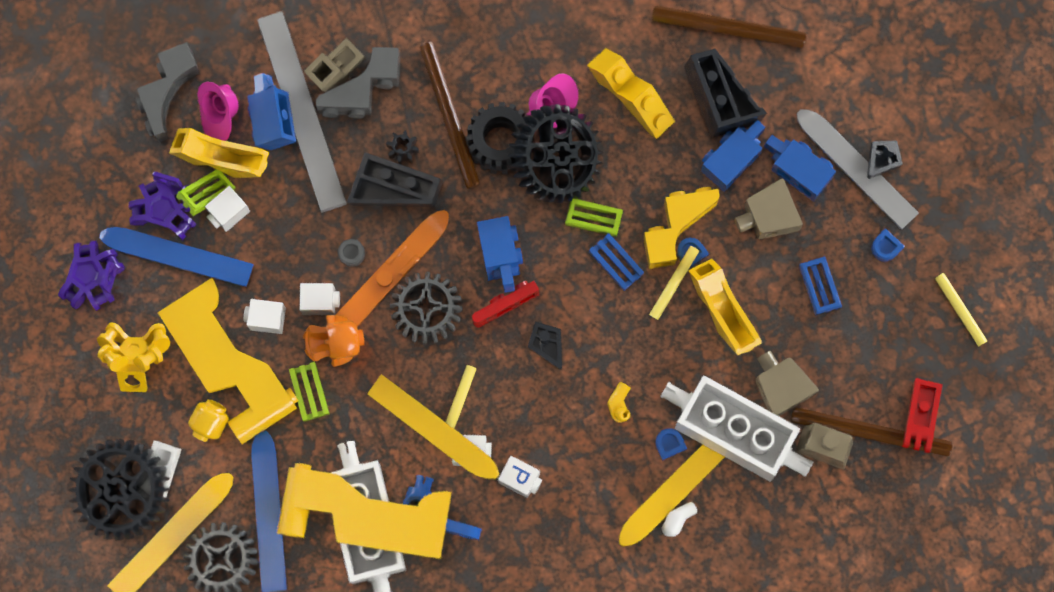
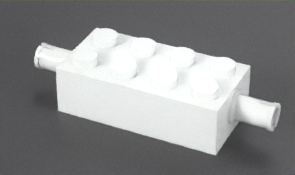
M704 375L694 393L691 392L689 394L668 382L661 395V398L682 408L681 411L683 413L674 429L770 482L775 477L780 466L783 467L785 465L806 477L813 464L812 460L810 461L792 451L791 445L800 428Z
M355 441L347 442L349 453H347L344 443L339 444L338 449L343 469L331 473L341 476L365 498L389 502L378 460L359 464ZM341 543L349 580L352 584L368 581L372 582L374 592H391L388 577L391 574L406 571L403 555L400 552Z

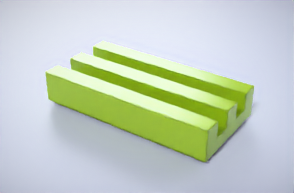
M216 169L179 191L176 197L179 201L183 200V206L186 209L189 207L190 214L195 216L205 210V206L228 186L233 190L235 186L221 171ZM215 179H220V181L213 184L212 186L205 188L203 191L196 194L195 196L191 198L188 196L193 192L199 190L200 188L204 187L205 185L209 184L210 182L214 181ZM226 186L218 192L214 193L213 195L209 196L208 198L204 199L203 201L199 202L198 204H195L196 202L200 201L201 199L205 198L206 196L210 195L211 193L215 192L221 187Z
M573 198L570 201L565 225L605 235L609 233L611 236L617 237L623 210ZM576 206L610 215H615L616 218L610 219L598 215L574 210V208ZM572 216L612 225L614 227L609 228L601 225L572 219Z
M312 362L309 365L289 369L295 394L299 400L298 405L303 422L330 415L316 363ZM312 370L322 411H317L307 371ZM297 374L302 375L310 408L312 411V413L308 415L301 393L300 385L298 382Z

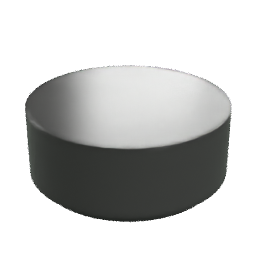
M347 239L340 244L338 256L344 265L355 267L363 262L365 249L358 240Z

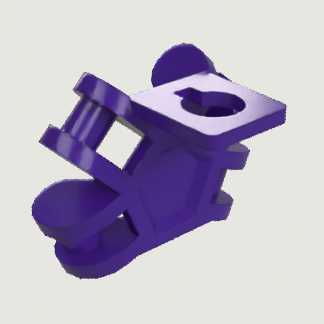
M153 171L154 181L146 186L144 183L139 185L145 199L128 202L129 209L132 210V217L129 218L130 225L140 226L147 222L169 228L177 237L184 240L186 238L185 233L190 227L194 228L197 224L184 213L189 212L190 208L186 209L183 203L178 205L176 196L179 191L189 185L183 186L178 178ZM178 215L182 221L176 227L171 222Z
M90 241L88 245L74 243V257L66 282L61 287L58 297L62 300L67 299L70 301L71 307L75 310L84 303L86 296L96 311L101 309L100 305L103 303L115 301L111 293L115 276L125 270L123 263H119L116 258L118 256L116 250L110 249L99 254L97 241ZM107 262L106 268L103 269L100 263ZM74 285L80 289L77 293L73 291ZM100 286L103 292L94 296L91 290Z

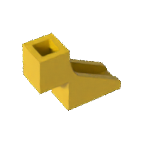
M605 48L587 65L598 83L611 91L652 137L657 139L675 122L654 87L635 76L622 56Z
M192 128L178 129L169 151L170 154L195 166L208 165L233 178L261 177V174L267 167V157L269 155V152L263 149L219 140Z
M702 187L696 189L695 193L685 194V191L670 193V197L665 198L664 206L669 229H665L664 226H656L648 229L649 232L644 233V244L649 269L676 264L675 244L678 237L717 206L720 196L719 189L712 190L711 187Z
M710 259L688 270L698 296L710 311L717 332L737 355H740L762 344L758 333L734 297L722 268L713 259Z

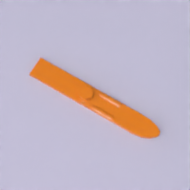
M441 210L427 217L336 315L346 317L358 327L441 238L449 222V213L446 210Z

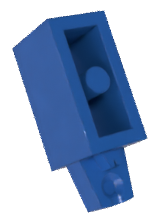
M262 73L254 76L255 91L247 97L249 103L248 113L251 117L253 129L252 138L255 146L271 151L295 143L296 137L288 92L276 88L270 75Z
M757 120L748 130L745 127H738L733 133L728 131L720 140L722 145L716 151L711 149L703 157L702 162L704 164L702 165L701 172L725 192L760 156L762 147L760 146L761 142L757 138L764 132L765 126Z
M771 135L764 145L773 154L771 159L775 163L771 171L784 178L787 183L813 202L828 185L836 172L833 169V165L823 157L819 159L811 153L812 149L804 142L800 141L798 143L794 139L791 142L787 139L782 142Z
M509 216L477 222L488 281L502 278L504 292L515 291L513 276L520 275L518 264H523L521 248L515 249L514 245L515 241H519L516 225L510 226Z

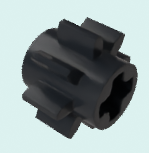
M406 130L401 135L393 133V141L386 142L387 148L393 149L388 153L389 158L396 157L400 165L402 161L406 160L412 163L413 153H419V148L413 146L417 143L416 136L410 139ZM401 144L404 147L407 146V150L403 151L402 149H399L398 146Z

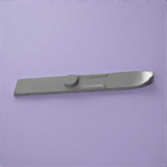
M811 110L798 111L796 114L797 121L807 136L901 230L919 214L882 175L870 179L867 178L869 162L826 119Z

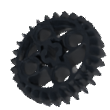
M558 104L541 106L540 109L532 110L531 115L523 117L525 123L516 125L520 133L511 134L517 140L516 143L509 144L510 147L514 148V153L509 154L508 157L515 159V163L509 167L517 168L518 172L513 177L522 178L518 186L527 187L526 194H534V199L543 200L545 203L570 202L573 198L581 197V192H588L587 184L595 183L592 175L600 174L595 168L596 165L603 164L597 158L598 155L604 152L597 150V145L602 143V141L595 140L594 137L599 131L590 130L594 122H585L587 115L578 114V109H570L567 105L560 106ZM554 122L557 124L556 133L553 130ZM572 128L578 135L579 141H572ZM539 129V142L531 143L533 135ZM579 148L581 149V152H582L580 158L578 157V149H579ZM531 150L534 151V159H533V161H532L531 158H530V151H531ZM555 151H556L557 153H559V155H557V157H556L555 155H553V153H555ZM580 165V169L573 179V166ZM532 167H540V181L534 174ZM556 176H558L559 178L558 186H556L555 184Z
M117 439L115 442L113 440H106L105 445H95L96 451L93 449L86 451L89 458H79L83 467L73 468L79 473L78 477L70 478L71 481L76 483V487L68 489L70 492L76 493V497L70 499L71 503L78 504V507L73 512H82L83 515L78 521H89L86 530L95 529L94 535L102 536L104 534V539L109 540L114 537L116 541L123 540L124 537L127 540L133 539L134 534L142 536L144 534L143 529H153L150 521H160V518L156 515L157 512H166L160 505L161 502L170 501L168 498L163 497V492L171 490L169 487H164L163 482L170 478L161 476V472L166 467H157L156 464L161 458H150L153 450H144V444L138 443L135 445L134 440H126V442L123 439ZM114 455H126L118 467L106 458ZM135 461L140 465V471L137 475L132 470ZM98 466H101L103 470L101 479H98L96 476ZM148 477L151 484V495L141 488ZM89 484L98 491L92 501H90ZM139 500L144 505V510L141 514L136 509V504ZM102 505L107 509V514L104 518L100 515V507ZM121 512L133 520L127 524H113Z

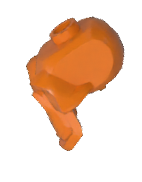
M326 315L327 325L325 327L309 325L303 334L305 341L304 351L313 361L330 357L332 359V367L344 365L359 353L360 346H364L363 330H358L356 324L344 316Z

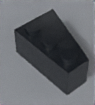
M716 49L693 54L689 57L684 69L711 138L724 135L728 131L734 132L738 127H751L757 120L760 122L763 120L767 112L763 107L760 108L752 99L750 91L747 88L744 89L736 79L734 71Z
M365 152L347 203L351 206L435 207L443 181L438 177Z

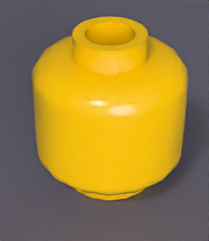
M210 399L207 402L198 403L188 422L190 428L194 431L192 435L204 442H207L208 439H218L229 420L226 407Z

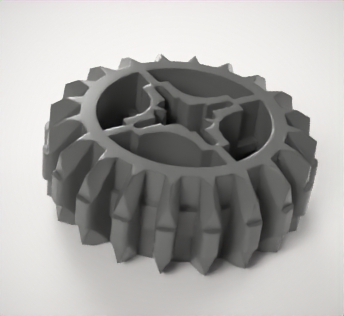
M428 271L425 273V279H421L420 274L415 273L416 281L412 282L409 277H406L407 287L401 284L397 285V289L402 294H392V299L398 303L390 304V309L397 311L391 314V319L399 320L395 324L397 330L405 327L402 332L403 337L406 338L411 332L413 333L412 342H416L419 336H422V343L427 344L428 337L432 336L433 342L437 343V334H441L446 339L448 338L445 331L446 328L452 332L456 330L451 321L456 323L461 321V318L454 313L463 312L462 306L455 305L461 302L462 299L459 295L453 296L458 290L456 286L448 288L450 285L448 278L440 283L441 275L438 273L435 275L434 280L431 279L430 272ZM423 289L419 299L406 303L414 292ZM431 289L442 293L446 297L448 304H442V302L433 300ZM427 297L430 307L433 309H429L430 312L426 313L425 320V315L420 306H423V304L426 303ZM404 311L420 316L421 327L409 322ZM447 313L439 324L430 327L433 317Z
M226 522L221 523L220 530H218L215 523H211L210 533L206 528L201 527L200 532L203 537L200 538L193 534L191 537L197 542L195 546L186 544V548L192 550V554L183 555V559L191 561V564L184 566V570L194 571L187 577L188 580L194 581L198 578L194 587L200 589L205 585L204 592H211L213 588L214 592H222V589H224V592H232V586L237 592L242 591L239 582L242 581L244 584L249 585L250 581L245 575L247 573L250 575L256 574V571L249 568L250 564H258L257 559L250 558L251 555L257 554L258 550L256 548L248 549L254 543V540L248 538L243 541L247 532L241 530L236 535L238 526L235 524L228 531ZM226 537L232 539L229 544L226 543L219 549L209 544L210 541L216 538ZM238 546L242 552L240 569L234 565L232 560L236 552L235 549ZM202 550L209 557V563L205 567L206 571L204 573L200 567ZM211 551L222 556L226 554V563L230 568L220 563L216 565V556ZM222 570H226L233 575L232 578L223 582L209 580L213 575Z

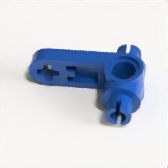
M417 475L414 487H408L402 504L411 505L414 502H420L425 496L431 494L430 489L434 479L426 477L423 484L424 476ZM447 519L445 528L446 533L473 540H479L482 530Z

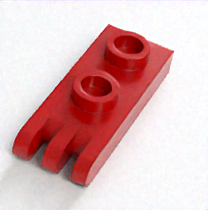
M527 281L521 282L515 286L514 292L506 296L500 294L489 301L490 305L472 315L473 325L480 328L539 296V288L535 281L530 283Z
M918 378L915 379L902 447L908 448L910 439H914L913 450L919 451L922 441L925 442L924 453L930 454L943 384Z

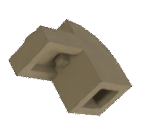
M346 38L329 56L322 53L304 72L321 90L327 92L346 83L350 79L349 75L366 57Z

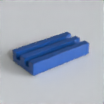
M609 233L604 239L589 249V253L623 291L644 275V271ZM607 243H609L611 247L621 256V258L630 266V268L636 273L635 275H632L629 272V270L620 262V260L611 252V250L606 246ZM600 249L626 276L628 281L624 282L598 253Z
M826 257L799 264L815 316L842 308ZM818 264L821 265L833 304H829L816 266ZM808 267L811 268L820 298L823 303V307H820L811 278L807 270Z

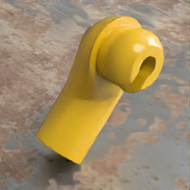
M622 382L618 383L607 402L611 417L616 422H626L630 418V411L627 410L624 399L631 388Z

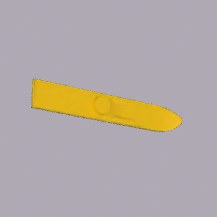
M381 374L368 392L370 397L469 472L486 479H496L498 477L497 466L482 449Z
M702 445L627 520L620 532L619 544L623 547L631 546L646 537L725 456Z
M224 473L206 482L107 586L113 592H136L224 500L233 485L234 477L229 473Z

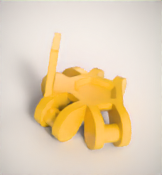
M109 323L105 328L106 332L101 333L97 338V342L101 347L97 354L98 358L103 363H107L110 370L116 372L120 391L146 392L148 387L145 372L150 369L151 363L159 364L163 361L162 353L170 346L165 326L160 323L154 324L143 337H129L118 324ZM114 341L121 343V345L118 346ZM128 375H134V378L140 383L138 385H130L125 382V379L128 378Z

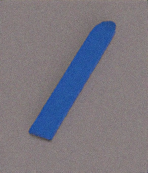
M107 228L101 231L99 236L105 245L116 251L247 287L254 264L127 228Z
M264 430L254 437L251 457L262 592L287 590L283 535L277 534L281 513L277 455L271 435Z

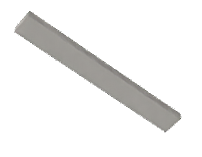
M283 12L259 18L257 20L280 89L287 91L289 94L295 135L320 210L323 213L347 205Z

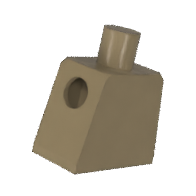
M784 178L749 197L744 204L747 213L734 218L740 233L753 228L758 239L800 231L803 225Z
M771 350L757 358L765 371L755 379L766 409L778 417L813 397L819 391L817 386L792 358L789 357L778 363Z
M813 423L803 427L795 452L844 470L853 446V438L848 434Z

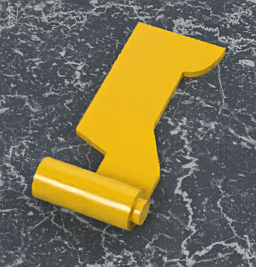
M295 463L294 468L288 469L277 534L304 538L309 510L332 513L337 543L441 559L451 492L431 493L421 499L418 507L365 498L337 474L313 471L310 465Z

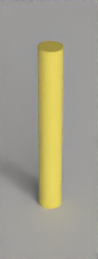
M692 246L689 247L651 310L650 316L659 320L698 255V249Z
M943 273L937 276L935 280L978 347L986 343L987 339L946 275Z
M466 365L446 419V423L454 429L476 372V368L470 365Z

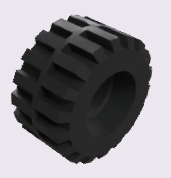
M499 102V106L494 107L493 103L488 104V109L480 108L478 115H473L471 118V125L468 124L467 141L473 161L476 164L479 163L481 169L485 171L487 168L490 169L492 174H497V171H502V175L508 174L510 169L513 172L517 171V168L509 167L515 163L514 158L508 157L509 154L514 153V148L509 147L505 150H496L489 147L485 142L486 135L494 128L504 127L514 133H520L516 125L525 123L523 120L525 112L522 109L517 111L516 105L510 103L509 107H505V102Z

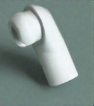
M689 502L669 512L665 523L662 525L663 534L668 537L678 535L685 520L697 514L695 504Z

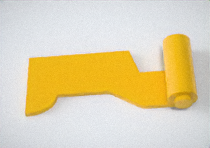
M211 278L159 311L158 314L208 393L237 386L250 407L229 420L228 424L240 443L244 444L296 410L295 403L299 400L291 388L284 389L267 363L235 349L212 313L218 306L219 292L215 281Z

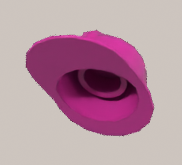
M557 74L552 77L542 88L531 94L527 115H531L532 110L540 109L541 106L554 104L560 106L567 105L570 109L575 108L578 101V88L575 81L566 74ZM554 122L553 128H556L557 124Z
M209 81L202 83L197 95L203 131L207 136L227 141L231 134V120L238 112L237 97L227 84L218 86Z

